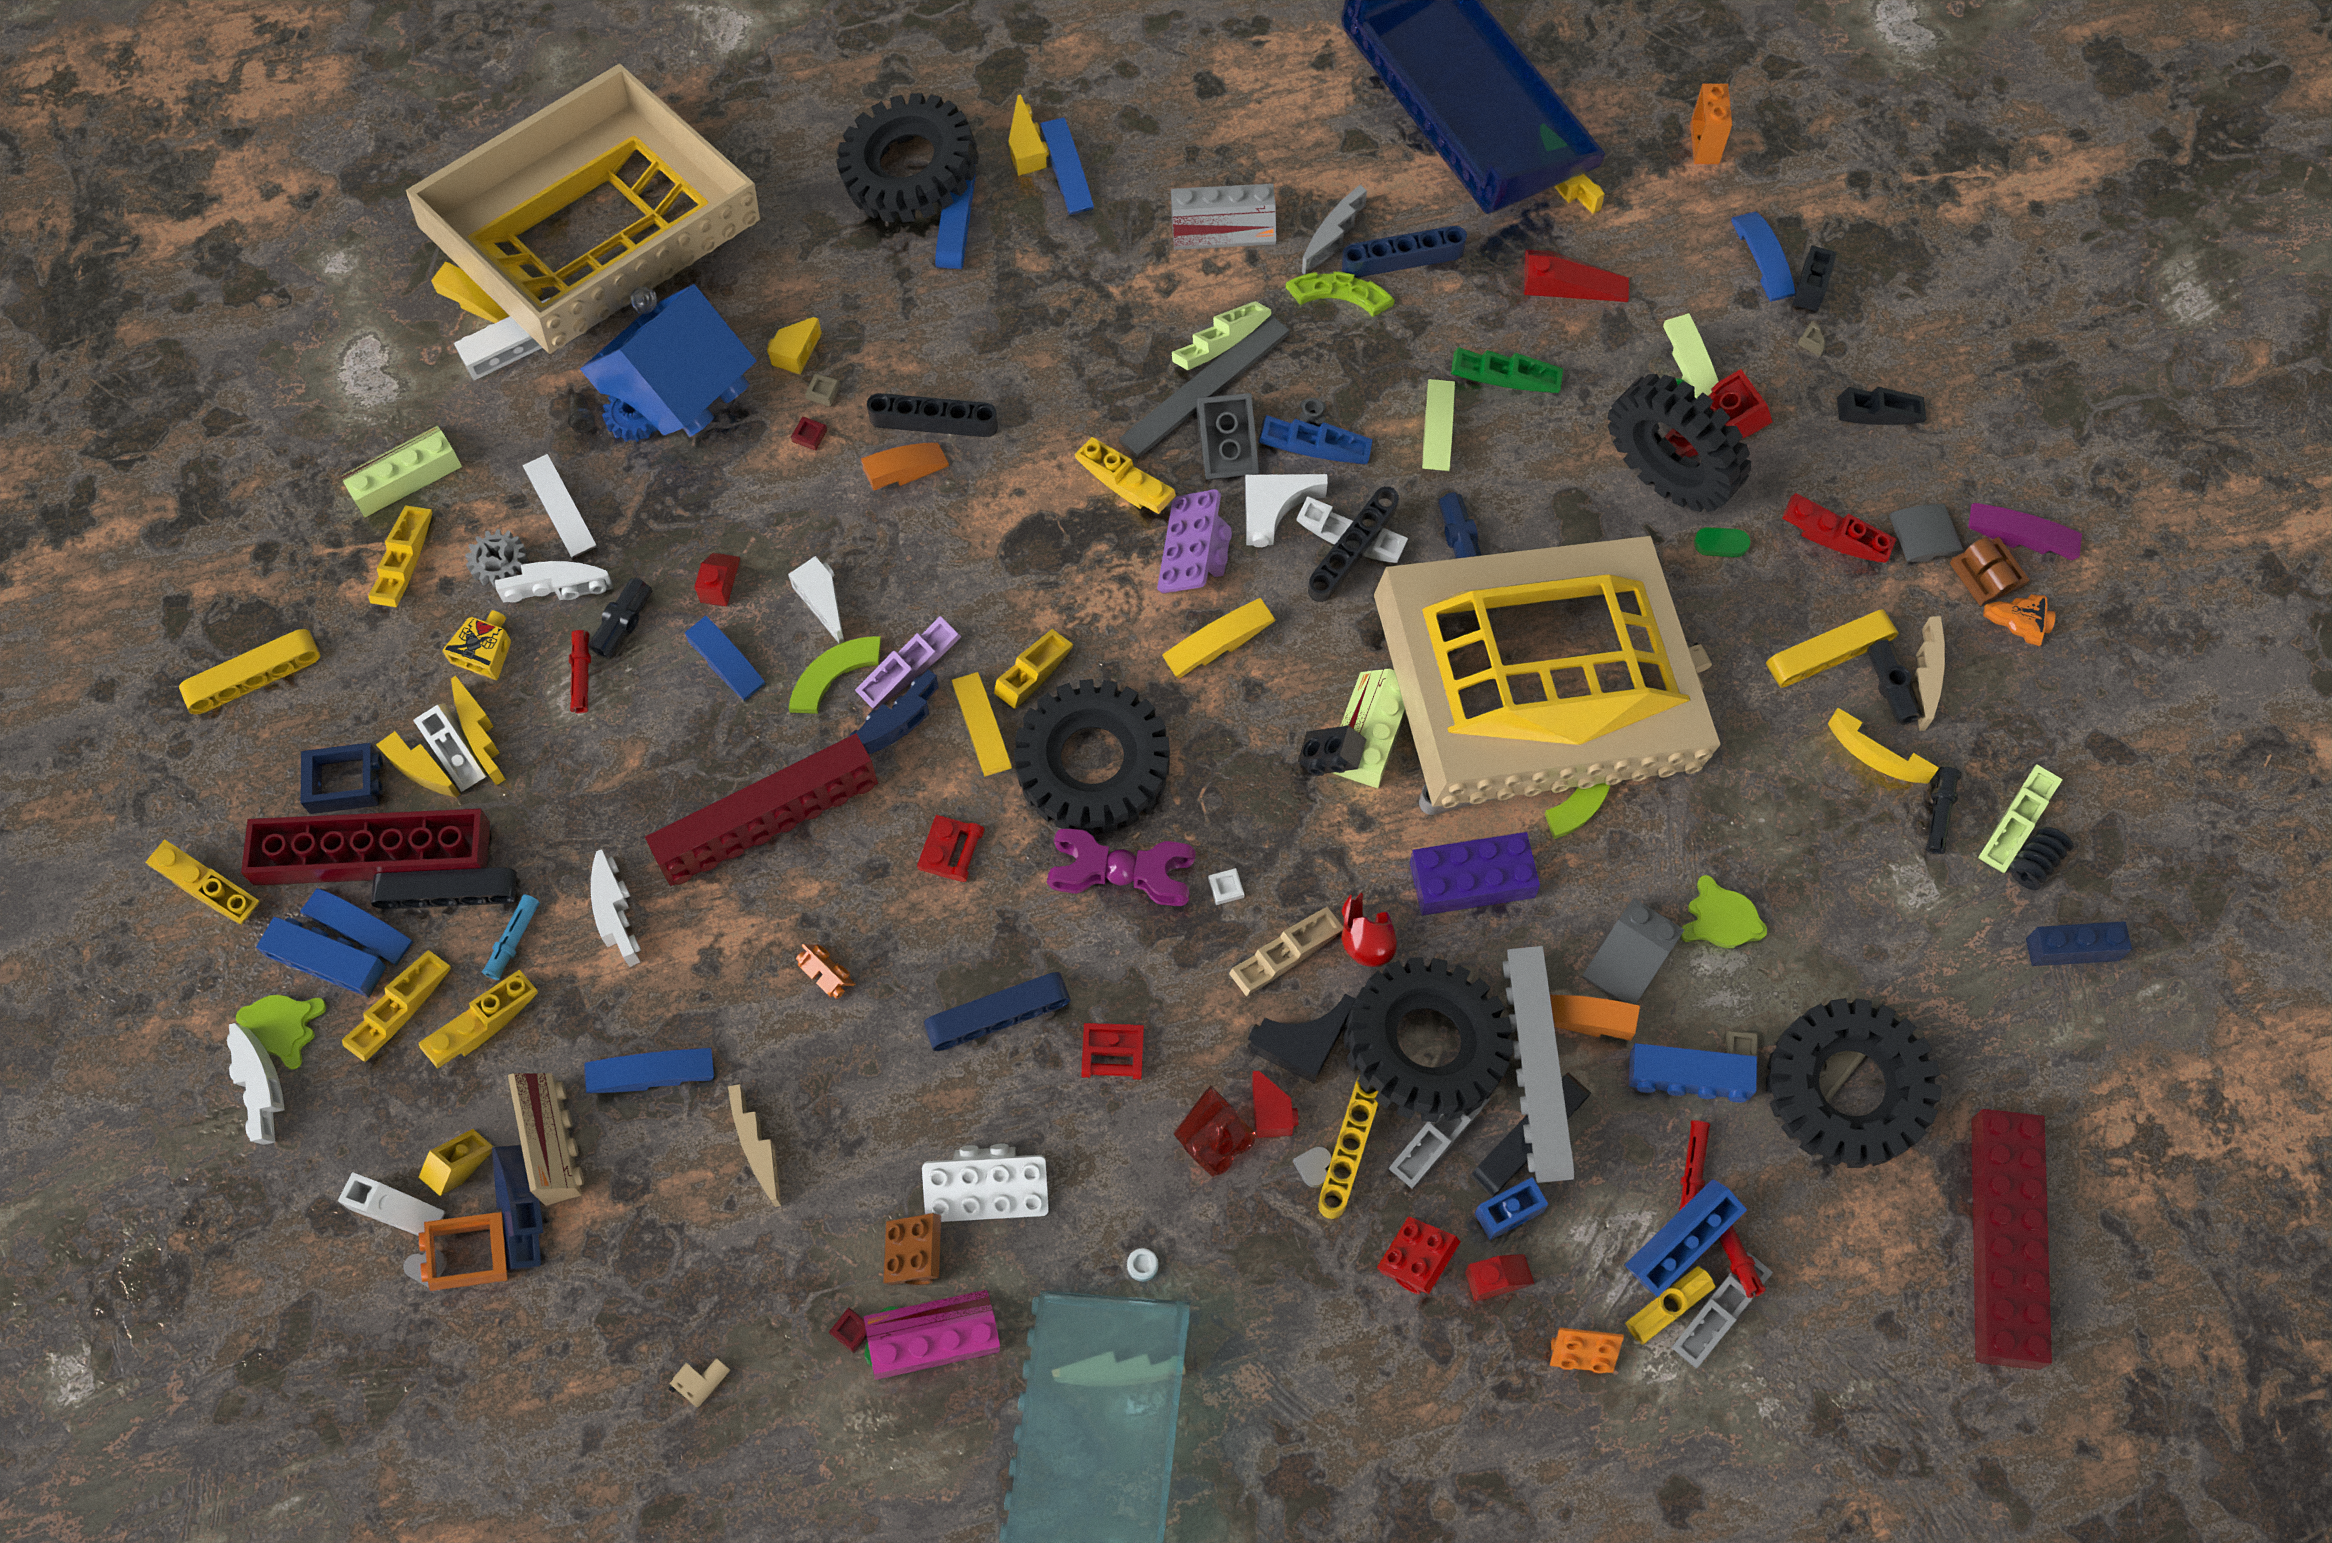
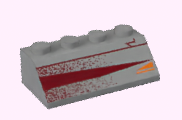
M1273 184L1171 189L1174 250L1276 245V210Z

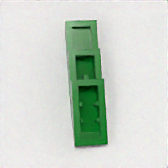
M1458 347L1454 351L1451 374L1505 388L1559 393L1561 391L1563 368L1516 352L1510 358L1486 350L1481 355Z

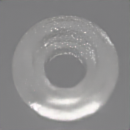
M638 287L631 295V303L638 313L647 314L656 307L657 297L651 289Z

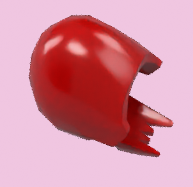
M1360 893L1355 900L1350 895L1341 911L1344 917L1341 935L1343 947L1358 964L1367 967H1381L1392 961L1397 951V939L1392 920L1387 911L1378 913L1375 922L1370 921L1367 917H1363V893Z

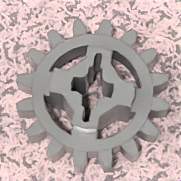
M500 529L496 530L495 535L485 531L486 537L483 539L479 536L475 537L478 543L476 545L469 544L468 547L472 553L465 554L468 561L466 563L468 570L475 580L480 579L484 586L490 581L493 587H496L495 580L517 576L515 574L517 571L522 572L521 565L528 562L525 555L527 550L518 536L513 537L511 531H507L502 535Z

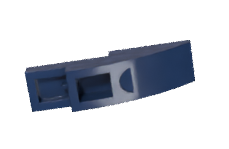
M927 669L922 676L919 675L913 680L910 689L904 696L901 695L895 700L892 709L882 703L877 710L874 709L868 714L863 726L859 730H854L849 736L857 733L869 755L882 750L907 735L930 714L927 700L939 688L937 676Z
M522 1146L493 1147L497 1209H502L506 1270L541 1266L539 1234L543 1233L540 1202L530 1191Z

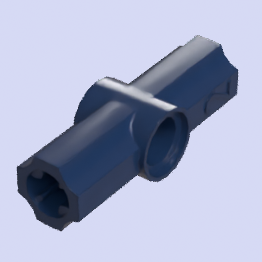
M1456 492L1446 494L1439 499L1438 505L1445 523V538L1449 548H1453L1456 559L1482 556L1477 543L1478 532L1473 519H1469L1462 495Z

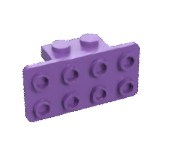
M1213 489L1177 496L1173 499L1157 586L1161 593L1203 587L1207 582L1208 571L1214 577L1224 576L1232 528L1218 515L1221 493L1218 490Z

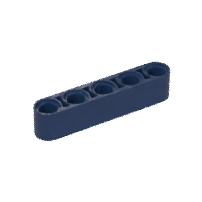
M1447 226L1353 243L1344 248L1342 272L1354 274V277L1359 278L1457 260L1464 254L1467 233L1460 226Z
M1052 972L930 1016L923 1024L933 1051L938 1052L1060 1009L1069 1004L1071 999L1061 973Z

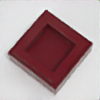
M802 416L791 436V440L793 443L816 451L828 430L827 425Z
M849 1307L829 1331L830 1335L852 1353L867 1338L864 1319Z

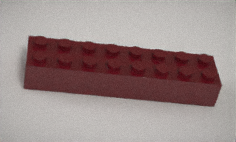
M857 733L645 836V839L670 887L675 884H683L690 880L691 876L701 871H710L719 862L727 858H736L744 850L754 845H762L770 837L780 832H788L794 829L796 824L806 819L817 818L824 810L832 806H841L849 798L871 791L878 784L872 760Z
M481 808L247 819L241 874L253 886L368 881L373 880V876L378 873L487 868L490 821Z
M1982 1109L1971 1118L1975 1363L2041 1370L2052 1364L2045 1116Z

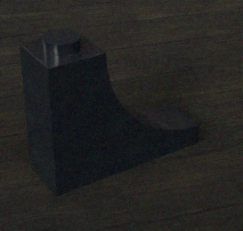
M1345 993L1341 1001L1330 1012L1306 1023L1286 1024L1264 1018L1260 1026L1255 1024L1249 1035L1248 1040L1251 1041L1250 1052L1315 1084L1347 1022L1349 1012L1356 998Z

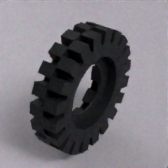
M911 93L908 104L905 103L903 95L891 97L890 109H887L882 101L871 106L874 117H870L865 112L861 113L855 119L858 128L849 126L843 134L845 142H839L837 150L839 158L836 161L840 177L853 203L860 210L863 208L865 214L873 218L880 214L883 221L895 222L899 213L902 222L915 221L917 209H920L923 218L934 215L936 213L932 205L933 203L937 202L943 209L954 203L950 192L961 197L968 188L965 180L972 181L975 176L976 168L974 164H978L979 154L967 118L962 111H958L957 106L951 101L947 100L944 103L942 97L930 94L926 101L923 93ZM913 135H918L933 144L934 154L932 160L922 171L914 175L895 177L887 174L881 167V159L890 150L889 145L895 141L900 144L913 140Z
M1648 374L1645 378L1641 376L1614 402L1608 413V420L1611 421L1608 424L1609 433L1617 437L1613 441L1617 451L1628 453L1623 458L1630 469L1640 468L1641 472L1637 477L1646 485L1651 481L1655 482L1654 491L1663 498H1666L1671 493L1674 504L1683 508L1688 504L1693 511L1701 512L1705 508L1707 512L1715 511L1718 507L1721 508L1750 476L1748 473L1751 471V461L1747 459L1750 455L1747 444L1739 442L1743 435L1737 426L1725 425L1730 417L1722 408L1714 412L1710 409L1714 400L1703 392L1696 398L1694 386L1685 381L1677 385L1675 377L1663 375L1661 378L1657 374ZM1658 423H1664L1684 436L1698 452L1701 464L1687 456L1681 457L1675 452L1677 449L1666 437L1662 438L1658 433L1660 429Z
M1093 679L1079 680L1080 688L1072 689L1069 682L1056 687L1057 696L1052 697L1047 692L1037 700L1038 709L1029 708L1023 717L1024 727H1018L1014 756L1019 785L1023 788V795L1030 806L1035 804L1037 814L1047 822L1051 818L1055 819L1056 827L1071 829L1072 826H1077L1079 830L1087 831L1091 835H1094V828L1102 827L1104 834L1118 831V823L1124 822L1128 827L1139 820V812L1144 811L1147 814L1156 804V796H1161L1167 784L1166 776L1169 775L1170 747L1169 737H1166V726L1161 716H1155V707L1147 699L1140 702L1138 692L1127 686L1121 692L1117 690V682L1103 680L1101 687H1094ZM1100 728L1112 733L1119 740L1123 748L1124 758L1119 771L1113 777L1101 783L1088 784L1077 781L1066 772L1061 761L1062 748L1066 740L1079 730Z
M1423 957L1408 958L1404 967L1399 960L1388 964L1383 973L1377 971L1368 979L1365 987L1362 986L1347 1018L1345 1026H1348L1344 1034L1345 1049H1351L1347 1060L1352 1072L1361 1071L1357 1081L1366 1092L1375 1088L1378 1094L1374 1100L1386 1109L1393 1101L1399 1105L1397 1114L1409 1119L1413 1117L1415 1111L1421 1112V1121L1437 1122L1441 1114H1444L1446 1121L1461 1118L1465 1110L1470 1114L1481 1107L1484 1100L1489 1099L1503 1078L1510 1064L1508 1060L1513 1051V1040L1508 1039L1512 1032L1509 1017L1500 1018L1505 1007L1498 996L1490 999L1486 997L1491 988L1480 977L1473 984L1467 981L1470 970L1457 964L1454 972L1451 973L1447 971V960L1433 958L1429 966H1425ZM1427 1008L1439 1011L1449 1017L1456 1025L1461 1037V1048L1457 1057L1449 1064L1441 1067H1426L1409 1059L1401 1050L1397 1040V1027L1404 1015L1416 1009Z
M1846 998L1831 1000L1827 1005L1823 1006L1821 1003L1809 1009L1781 1034L1775 1043L1776 1049L1770 1054L1767 1068L1771 1069V1074L1766 1078L1767 1093H1773L1774 1100L1769 1104L1774 1116H1781L1785 1124L1781 1126L1782 1130L1790 1139L1796 1136L1801 1141L1799 1148L1811 1156L1817 1152L1823 1155L1822 1162L1835 1166L1841 1162L1847 1163V1168H1863L1868 1164L1876 1166L1901 1155L1918 1143L1927 1133L1925 1129L1933 1124L1938 1112L1934 1105L1941 1100L1942 1085L1935 1084V1078L1941 1074L1937 1060L1929 1061L1927 1054L1932 1051V1048L1926 1038L1922 1037L1917 1040L1912 1034L1917 1029L1913 1023L1906 1017L1899 1022L1894 1018L1896 1011L1883 1004L1877 1009L1871 1007V1000L1856 998L1852 1003H1847ZM1843 1051H1855L1868 1056L1879 1066L1885 1079V1095L1881 1104L1873 1112L1862 1116L1846 1115L1834 1109L1826 1101L1820 1089L1819 1077L1823 1064L1832 1055Z

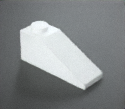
M815 556L788 575L793 589L836 641L841 644L844 642L835 586L832 579L835 575L826 562L822 564Z
M445 703L436 705L413 720L461 792L487 777L462 728Z

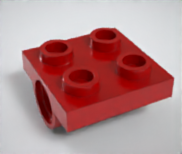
M1408 1216L1378 1264L1377 1269L1383 1275L1394 1279L1400 1286L1414 1294L1420 1295L1421 1292L1429 1294L1461 1241L1451 1233Z

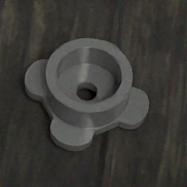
M1309 398L1300 403L1302 413L1299 415L1300 421L1306 423L1315 422L1318 425L1325 422L1323 412L1326 409V404L1323 401Z

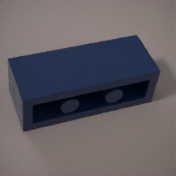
M2126 921L2040 926L2026 938L2032 966L2120 961L2132 950Z

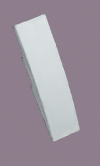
M548 454L523 465L571 558L573 559L596 548L597 546Z

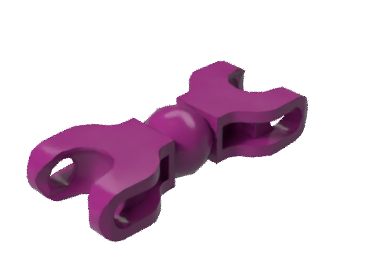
M1060 829L1055 833L1054 843L1056 848L1062 853L1074 856L1076 860L1069 866H1055L1050 869L1046 882L1051 889L1078 894L1087 890L1093 884H1105L1107 878L1111 883L1118 886L1128 885L1134 881V888L1144 890L1151 900L1160 905L1183 906L1189 901L1190 893L1188 887L1182 882L1170 879L1167 873L1172 869L1188 868L1193 864L1196 852L1192 846L1184 843L1164 841L1155 845L1151 850H1138L1136 857L1131 851L1126 849H1117L1109 853V846L1099 845L1094 837L1084 830Z

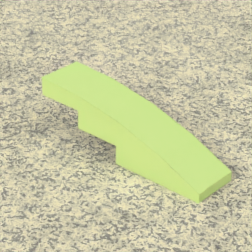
M1255 301L1214 316V326L1193 334V344L1173 351L1172 361L1186 370L1210 361L1252 333L1271 315V309Z
M1690 314L1665 320L1663 328L1674 347L1672 355L1683 374L1682 380L1695 387L1696 398L1702 392L1709 396L1712 393L1711 389L1719 381Z
M1428 379L1423 436V469L1445 471L1450 469L1455 381Z
M2035 765L1978 858L2000 872L2005 873L2063 779L2041 766Z

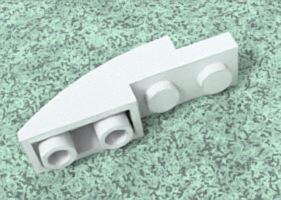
M567 561L521 565L522 575L495 580L496 590L503 603L518 602L523 598L532 596H546L551 592H555L559 600H573L578 596L591 593L601 594L606 590L614 589L612 580L606 570L587 564Z
M601 849L596 852L591 875V901L595 922L606 946L610 947L617 943L624 960L631 967L640 963L636 952L641 951V948L634 934L629 936L626 931V927L630 926V923L624 913V910L629 908L625 898L629 897L630 894L624 881L618 882L615 874L619 872V869L613 857L607 858Z
M236 1023L229 1024L230 1034L227 1036V1044L231 1050L232 1057L229 1072L233 1084L246 1087L243 1094V1100L248 1110L246 1133L251 1142L263 1145L275 1143L273 1113L283 1111L285 1108L274 1064L262 1043L249 1028Z

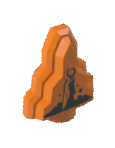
M2031 594L2028 598H2016L2011 603L1998 601L1986 604L1983 610L1984 617L1995 624L2007 626L2012 634L2021 636L2026 643L2041 646L2044 633H2051L2055 623V611L2047 610L2048 604L2045 595Z

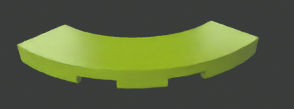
M1334 271L1333 274H1317V272L1286 282V289L1300 305L1323 298L1342 299L1362 307L1374 317L1392 307L1395 302L1392 296L1371 281L1368 283L1354 277V274Z
M881 636L863 637L846 641L827 650L816 658L806 668L794 687L788 708L790 713L818 714L824 694L838 676L866 666H879Z
M1599 783L1586 789H1580L1578 786L1576 791L1566 801L1546 810L1545 817L1553 839L1566 836L1582 827L1599 810L1606 798L1610 785Z

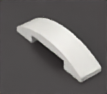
M1308 496L1296 520L1314 534L1334 545L1353 522L1350 519L1333 513L1332 506ZM1382 528V531L1362 556L1397 563L1408 538ZM1355 540L1347 542V545L1351 548H1358L1360 546Z

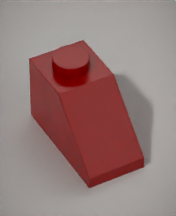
M712 553L701 563L694 586L700 603L728 606L740 562L739 556Z
M1259 1070L1253 1071L1252 1090L1256 1138L1292 1136L1293 1126L1299 1125L1298 1108H1292L1291 1098Z
M1525 1254L1492 1257L1469 1264L1465 1271L1475 1302L1535 1284Z

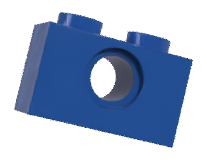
M1533 1177L1478 1205L1474 1214L1491 1241L1542 1214L1547 1208L1548 1202Z

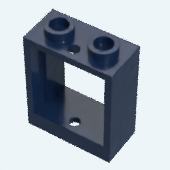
M371 743L301 751L300 803L309 814L379 806V795L383 794V784L379 778V769L383 768L381 753L377 752ZM363 760V789L322 794V765Z

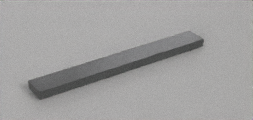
M1271 314L1252 333L1225 351L1119 438V443L1136 459H1139L1197 411L1196 400L1198 398L1216 396L1288 337L1290 330Z

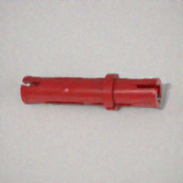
M584 630L571 632L572 650L571 654H569V663L571 664L570 711L577 714L588 712V667L591 663L588 646L590 633L586 631L584 635Z
M1692 1120L1690 1122L1684 1176L1680 1179V1184L1683 1187L1679 1211L1705 1187L1706 1181L1703 1180L1709 1128L1711 1124L1705 1121Z
M1731 1225L1718 1239L1731 1263L1730 1270L1732 1274L1738 1276L1746 1296L1753 1298L1752 1292H1754L1757 1297L1763 1294L1766 1288L1754 1268L1755 1261L1753 1257L1748 1256L1733 1225Z

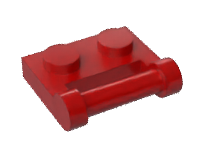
M936 814L917 864L918 870L955 881L966 882L969 875L967 869L978 839L982 838L985 828L979 824H968ZM961 834L967 835L957 866L950 867Z
M1084 1023L1081 1078H1091V1075L1129 1076L1133 1077V1080H1142L1144 1025ZM1092 1056L1133 1057V1065L1091 1063Z

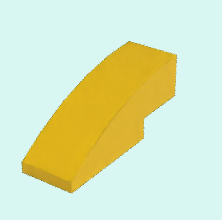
M445 261L431 280L437 293L459 302L461 308L493 323H497L510 316L471 277L453 264Z
M1051 629L1016 658L1015 665L997 679L994 694L1016 709L1052 674L1073 648V644Z
M395 731L376 744L391 764L412 781L443 795L454 798L461 795L421 744L410 750Z

